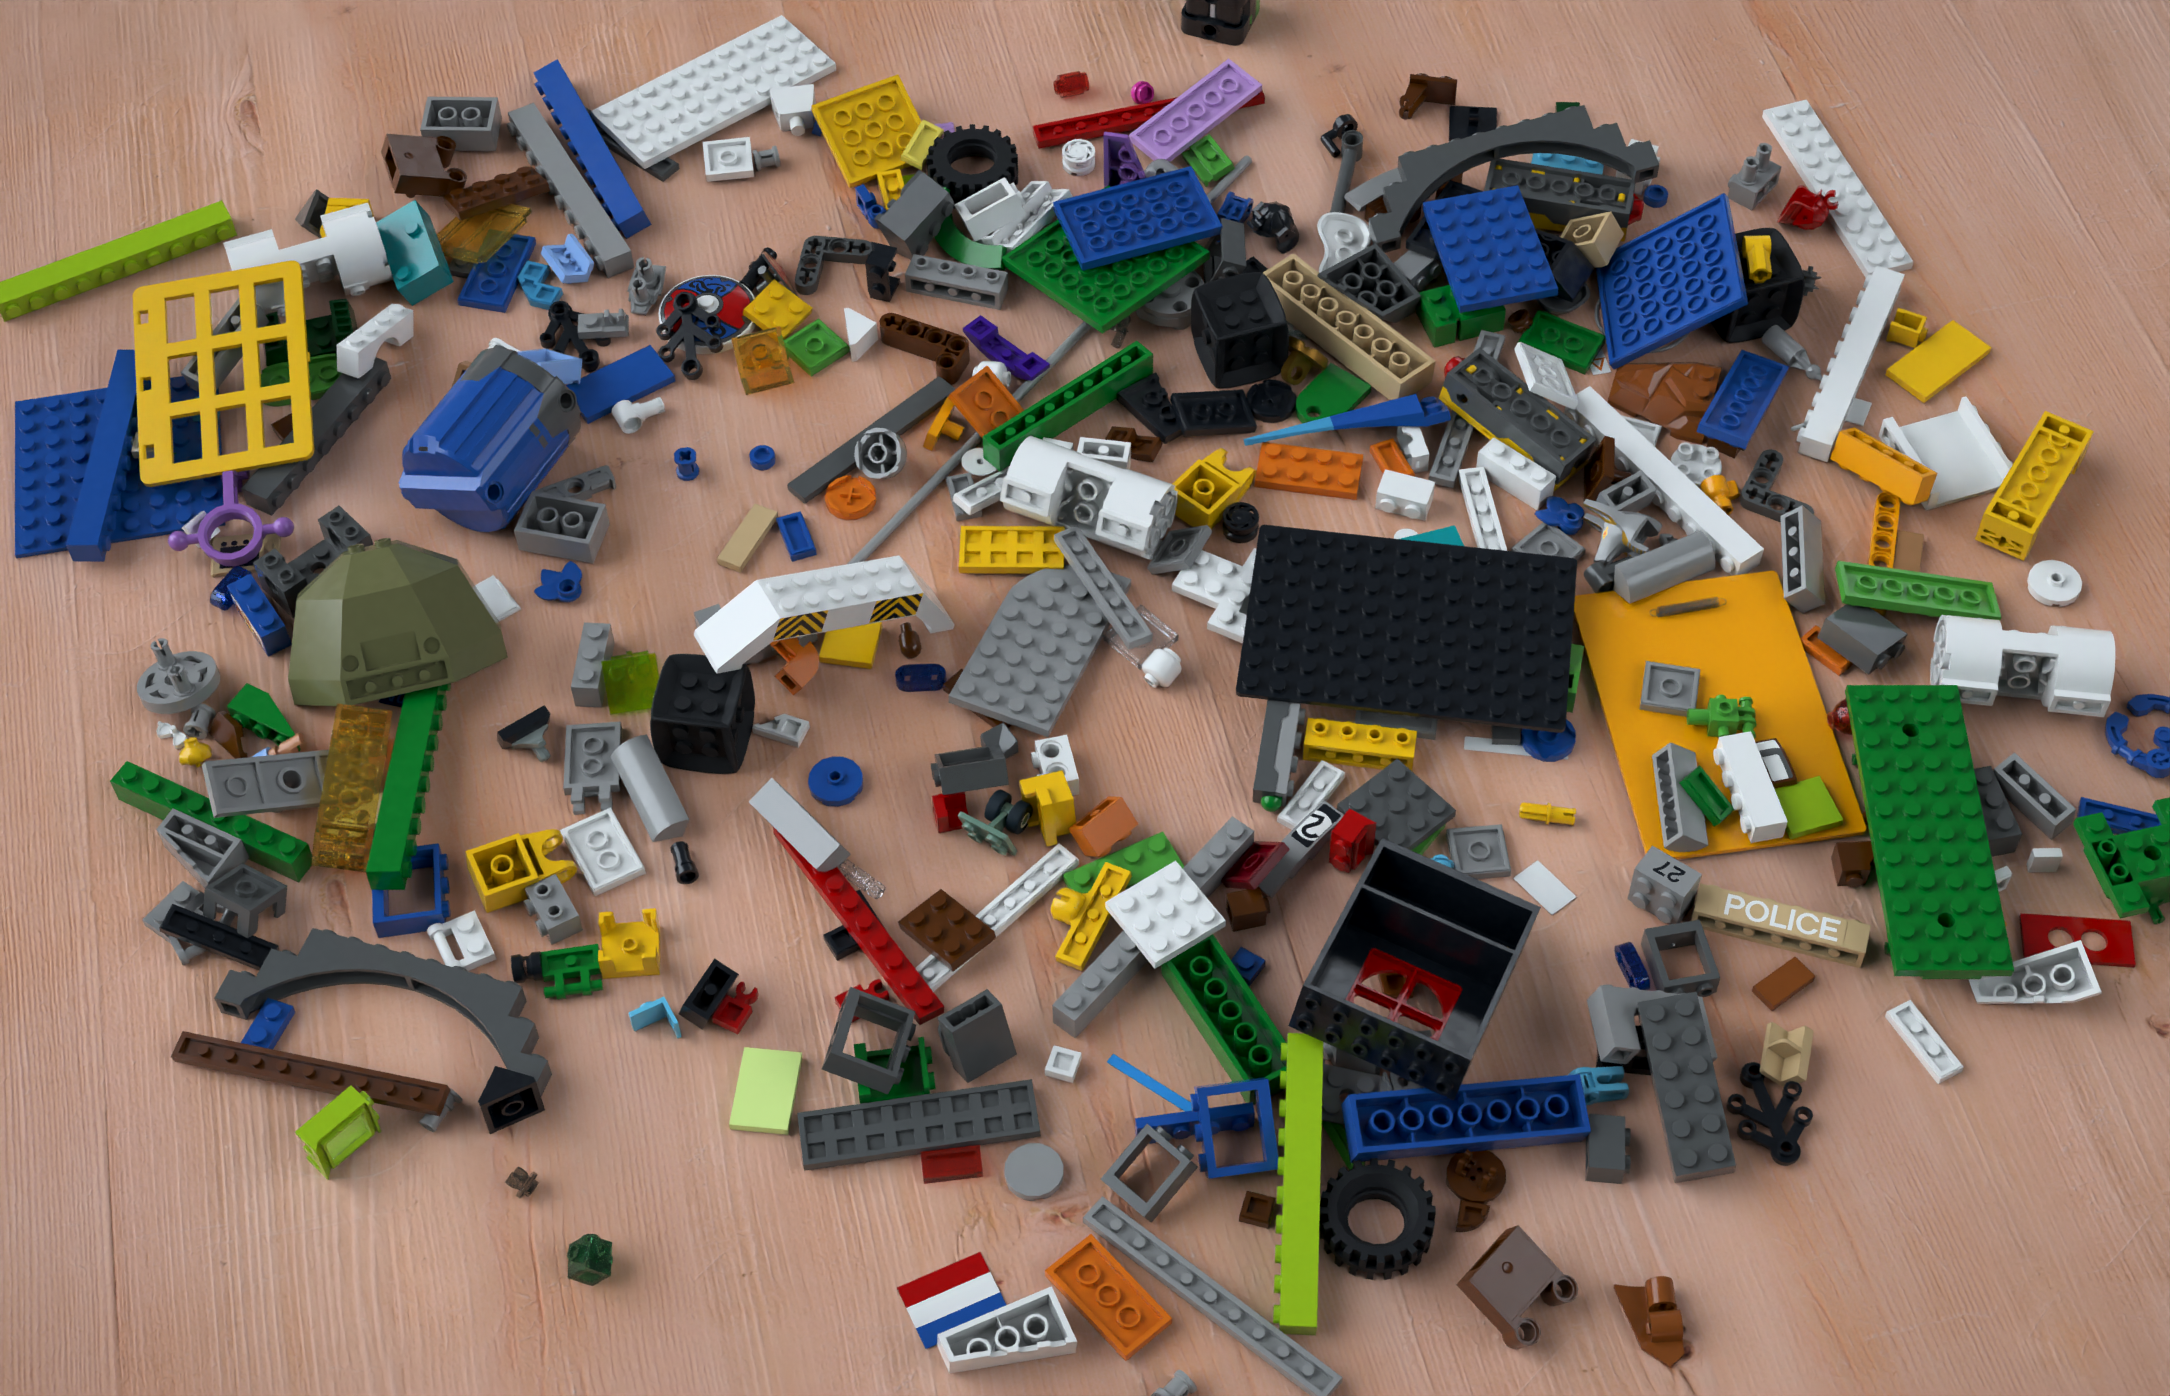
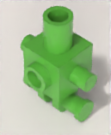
M1717 695L1715 698L1709 699L1707 709L1688 708L1687 725H1707V736L1718 737V739L1722 736L1736 734L1737 730H1743V733L1751 731L1755 739L1756 713L1755 709L1752 708L1753 699L1751 697L1740 698L1739 705L1741 707H1738L1737 699H1726L1725 695Z

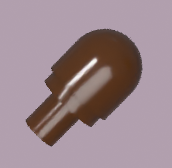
M903 623L900 625L902 633L899 635L898 640L901 653L907 658H915L921 653L922 649L919 635L916 631L912 630L910 623Z

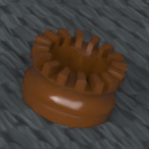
M1520 309L1510 315L1508 322L1515 333H1521L1523 330L1526 331L1525 328L1529 329V326H1532L1533 319L1529 316V312L1526 309Z

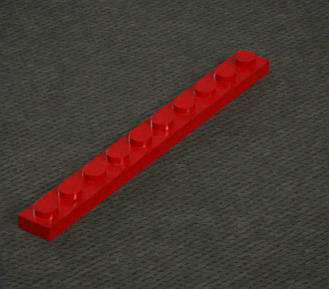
M1263 91L1239 109L1265 104ZM1178 97L1032 126L1033 135L1038 149L1065 144L1074 139L1085 140L1104 135V131L1120 133L1135 130Z
M773 827L776 838L906 1008L915 1011L914 1019L921 1025L943 1014L944 1005L838 867L823 872L816 870Z

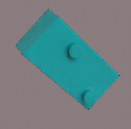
M416 200L376 222L396 288L412 306L454 282L431 218Z

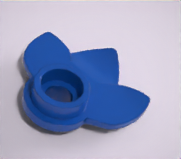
M1547 497L1546 504L1548 509L1535 511L1536 517L1550 526H1558V529L1568 535L1578 533L1583 526V508L1577 503L1568 504L1560 497Z
M569 561L564 566L562 573L542 569V586L536 588L534 593L539 598L548 601L556 599L562 602L575 601L582 593L581 585L579 584L582 579V572L572 561Z

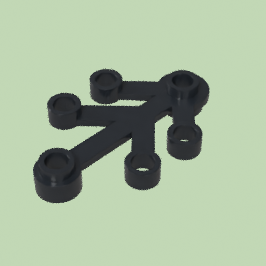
M680 292L674 298V311L656 329V333L661 340H669L666 345L659 349L658 353L664 362H671L675 358L674 351L684 340L686 359L681 364V371L687 379L696 380L702 375L703 367L696 356L695 337L707 344L709 350L713 353H718L723 349V342L720 337L712 336L695 325L692 315L704 321L710 331L718 330L721 326V321L716 314H710L700 308L695 295L689 292ZM685 303H690L688 306L683 307ZM682 318V326L673 335V326ZM716 320L715 324L709 325L710 321ZM668 329L666 334H661L663 330ZM714 342H719L717 346L712 347ZM670 351L668 356H663L665 352ZM692 369H697L695 372L690 373Z
M565 301L554 302L548 311L551 321L546 331L540 335L541 346L546 349L555 346L552 349L553 351L564 354L571 340L579 353V358L582 359V369L587 372L595 371L600 364L598 352L587 348L584 341L578 337V326L572 323V321L578 322V314L584 313L572 311L571 306ZM560 325H562L564 331L556 344L554 335ZM611 337L593 339L601 347L608 346L611 343Z
M1756 1062L1747 1063L1742 1068L1740 1081L1745 1087L1753 1089L1762 1111L1746 1104V1100L1742 1095L1732 1094L1727 1101V1110L1732 1114H1740L1748 1118L1739 1123L1737 1134L1743 1140H1751L1769 1149L1773 1160L1777 1164L1782 1166L1791 1165L1800 1157L1801 1149L1797 1141L1804 1128L1810 1125L1813 1118V1113L1809 1108L1804 1106L1798 1107L1793 1116L1794 1123L1787 1135L1783 1130L1782 1123L1793 1102L1800 1098L1802 1087L1797 1082H1787L1782 1091L1783 1097L1775 1110L1763 1082L1765 1076L1760 1073V1064ZM1749 1071H1754L1758 1075H1752ZM1787 1089H1794L1797 1093L1791 1094ZM1736 1101L1740 1103L1741 1106L1735 1107L1732 1105L1731 1102ZM1804 1114L1808 1119L1803 1120L1798 1115ZM1754 1122L1768 1128L1772 1137L1757 1131ZM1748 1127L1752 1132H1744L1742 1128ZM1781 1147L1788 1148L1790 1152L1783 1151Z

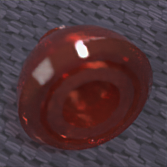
M1845 698L1834 707L1832 712H1828L1827 722L1830 728H1836L1844 734L1852 735Z

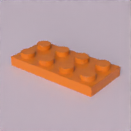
M1262 442L1254 487L1357 500L1364 454Z
M1092 1234L1045 1270V1276L1125 1361L1172 1324V1317Z

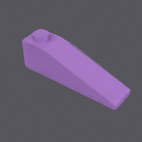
M1104 131V188L1108 185L1113 187L1147 178L1129 135Z

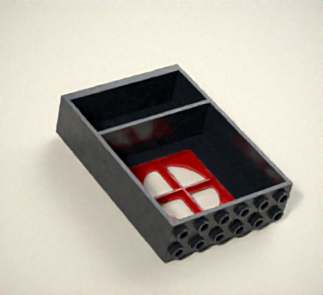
M1381 838L1302 986L1288 1026L1451 1100H1455L1524 949L1541 907ZM1382 973H1398L1406 978L1396 999L1367 987L1362 982L1371 976ZM1421 983L1427 986L1435 994L1441 1005L1442 1019L1407 1004L1416 984ZM1360 996L1387 1008L1390 1012L1388 1017L1385 1018L1354 1004V997ZM1402 1016L1432 1028L1435 1034L1431 1037L1425 1036L1397 1023V1021Z

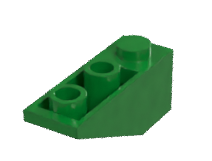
M248 683L227 705L230 715L242 726V729L245 727L253 731L261 739L267 738L279 746L280 743L295 735L269 693Z

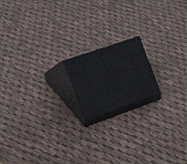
M495 1066L478 1100L490 1134L545 1111L534 1077Z

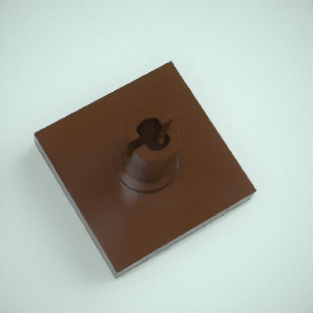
M1605 436L1584 466L1583 503L1586 499L1596 501L1599 493L1607 489L1610 484H1616L1631 476V472L1614 468L1615 438Z

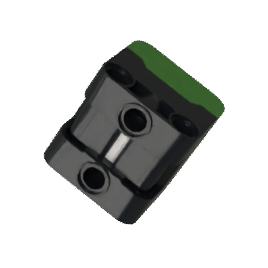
M1186 0L1181 12V30L1187 35L1233 46L1240 45L1244 42L1259 13L1260 0Z

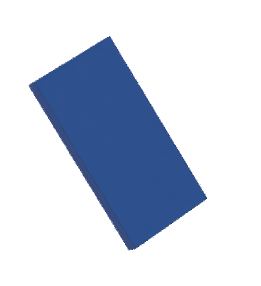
M489 230L457 299L458 305L505 313L518 286L517 277L527 260L529 261L535 248V237Z
M649 345L582 377L580 384L573 382L566 386L575 393L581 411L580 415L589 424L612 413V408L616 403L622 400L634 402L676 380L672 371L653 347Z

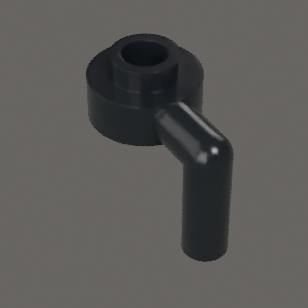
M1350 114L1341 115L1335 120L1333 129L1321 136V142L1332 157H1338L1341 153L1332 140L1336 137L1342 139V135L1346 131H1356L1358 123Z

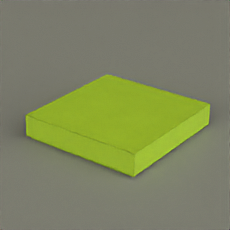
M1820 776L1799 781L1795 785L1775 788L1788 821L1785 830L1790 840L1842 825L1843 818Z

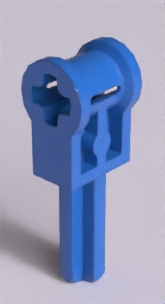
M1230 191L1217 216L1219 220L1224 218L1244 223L1251 214L1254 201L1252 198L1244 199L1235 196V193Z

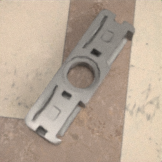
M605 465L537 489L535 492L587 500L592 498V494L612 487L616 489V483L609 466ZM575 486L582 488L578 493L569 492V489Z

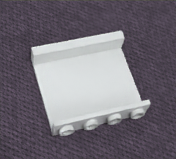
M1966 396L1961 398L1958 411L1899 427L1893 417L1883 419L1879 437L1884 444L1938 473L1928 501L1921 502L1925 510L1997 491L2013 465L2004 454L2000 443L1996 442L1990 433L1988 425L1978 415L1976 407L1970 403Z

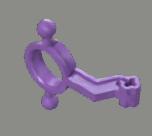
M250 470L241 472L225 471L221 475L224 505L216 507L205 515L199 524L198 533L187 535L183 531L172 532L169 535L168 544L175 551L185 550L191 544H199L205 554L215 562L224 566H239L248 563L257 556L267 534L276 533L280 537H288L294 531V524L289 518L280 517L274 523L263 525L260 516L252 508L239 504L238 492H242V480L249 479ZM233 519L245 520L251 523L254 527L253 538L242 550L233 553H222L211 546V535L222 523Z

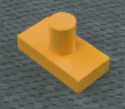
M948 396L927 432L923 447L930 451L933 450L941 434L959 441L965 428L949 420L955 405Z

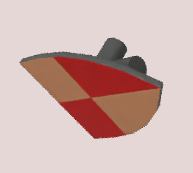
M763 252L762 257L774 274L766 266L758 268V273L764 279L762 283L756 286L758 292L761 293L775 279L778 282L781 281L788 290L798 296L782 267L771 255Z

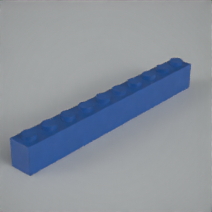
M558 59L535 71L534 75L538 82L534 83L541 96L546 95L542 98L549 111L554 109L551 112L553 119L557 125H563L559 127L565 140H571L567 143L574 155L579 154L576 160L582 170H588L584 174L591 186L596 184L597 187L593 188L599 201L604 199L605 202L601 205L608 216L613 215L614 218L611 221L617 230L622 231L627 239L652 225Z
M117 349L66 543L73 561L104 562L107 551L111 549L110 537L112 531L116 529L115 517L117 511L121 509V493L126 489V474L131 469V450L135 434L138 432L135 350ZM143 380L144 391L150 390V380Z

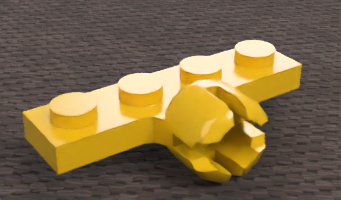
M1105 862L1088 893H1080L1067 887L1061 888L1056 893V895L1061 896V899H1053L1051 905L1052 916L1055 920L1071 926L1055 956L1057 962L1083 971L1111 918V914L1105 908V902L1125 891L1132 878L1131 871Z

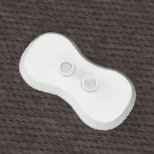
M1330 212L1321 216L1317 229L1324 244L1325 254L1319 266V273L1369 247L1372 239L1367 223L1356 216L1346 213Z

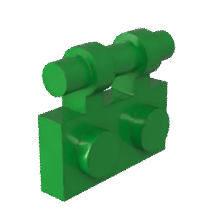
M598 944L541 952L544 982L555 981V986L544 987L545 999L557 997V1000L566 999L567 995L580 993L586 996L592 995L594 991L603 990L602 979H590V975L601 974L598 963V950H600ZM581 977V982L565 984L564 979Z

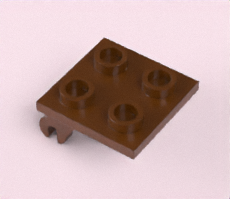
M1423 73L1410 74L1408 88L1405 95L1401 96L1399 102L1401 106L1399 109L1400 118H1403L1404 112H1408V119H1411L1423 102L1455 105L1457 79H1452L1448 76L1431 77Z

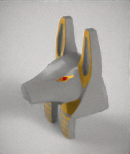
M1586 499L1583 503L1584 507L1601 517L1599 518L1588 513L1584 516V520L1601 533V542L1594 559L1595 563L1603 562L1607 565L1612 563L1622 553L1626 557H1636L1648 552L1649 548L1644 546L1643 543L1647 537L1658 536L1662 528V524L1649 515L1630 511H1618L1608 505Z

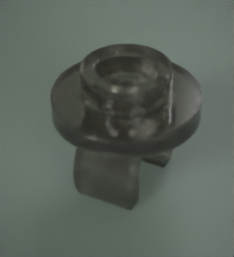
M517 1167L514 1172H511L505 1183L514 1189H518L516 1197L519 1199L523 1195L529 1197L539 1183L535 1180L538 1174L533 1171L528 1175L524 1169Z

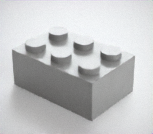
M427 97L420 128L421 135L423 137L435 138L439 136L449 137L456 143L455 151H496L502 121L498 97Z
M532 491L514 532L519 550L593 564L610 523L606 504Z

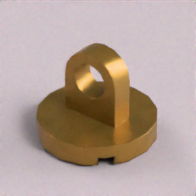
M1289 336V351L1291 353L1283 364L1281 377L1287 383L1298 385L1305 379L1312 366L1325 370L1329 362L1328 359L1315 348L1310 349V347L1305 346L1306 344L1303 341ZM1296 367V373L1291 377V372Z

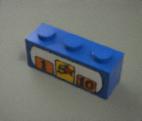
M251 574L227 585L234 606L268 657L292 645L285 624Z

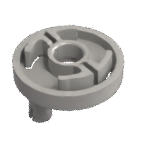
M164 638L158 639L161 649L156 641L151 643L150 647L158 662L150 666L137 683V693L147 710L158 714L182 712L199 705L217 689L220 683V672L210 655L197 651L172 654L168 641Z

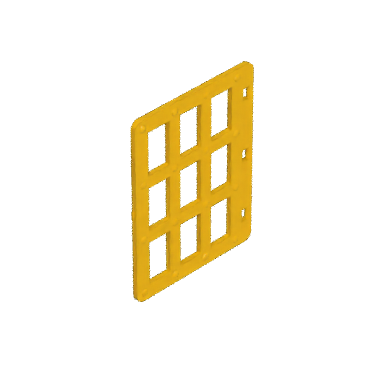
M285 261L141 286L133 292L140 479L145 486L155 487L222 475V472L225 471L241 472L308 460L313 456L315 450L309 362L311 361L310 352H308L303 273L298 262ZM283 281L286 323L258 328L255 286ZM239 289L241 331L213 336L211 293ZM194 296L196 339L168 343L166 301ZM141 314H148L149 323L141 324ZM287 339L290 382L261 387L259 344ZM242 347L245 390L216 395L214 352ZM197 355L199 398L171 403L169 360ZM143 380H151L150 390L144 391ZM291 399L294 443L265 448L262 404ZM246 407L248 451L219 455L217 412ZM200 415L202 459L174 463L172 419ZM146 448H154V458L147 459Z

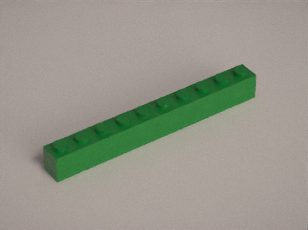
M451 683L405 693L366 868L371 890H405L407 878L412 876L411 858L416 856L417 853L415 839L416 835L421 833L420 815L425 813L426 802L424 796L430 790L429 772L434 770L433 752L438 750L437 733L442 730L443 719L441 714L447 707L446 691H450Z

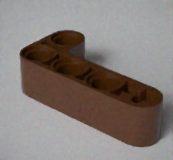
M896 313L884 314L879 320L881 341L885 345L935 361L937 377L943 378L950 385L955 384L970 362L969 342L962 335Z

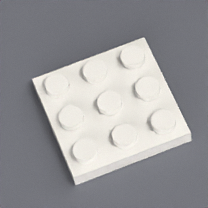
M1176 861L1105 902L1107 911L1155 969L1226 926V920Z

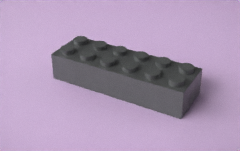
M1697 991L1638 1002L1637 1014L1674 1182L1679 1183L1735 1173V1158Z

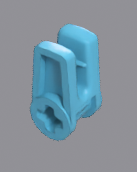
M1623 1066L1580 1067L1568 1074H1580L1586 1106L1600 1102L1623 1100L1629 1095L1628 1084L1620 1083L1625 1074Z

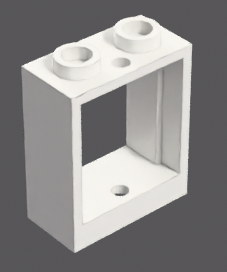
M1005 177L954 205L975 242L1026 214L1023 208L1026 202L1022 194L1018 191L1015 184H1009Z

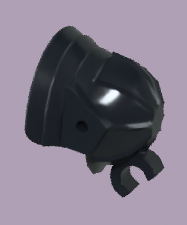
M1261 201L1252 209L1253 218L1251 222L1248 220L1247 224L1254 233L1263 237H1275L1276 248L1283 254L1292 250L1297 245L1299 232L1288 206L1277 201L1269 203Z

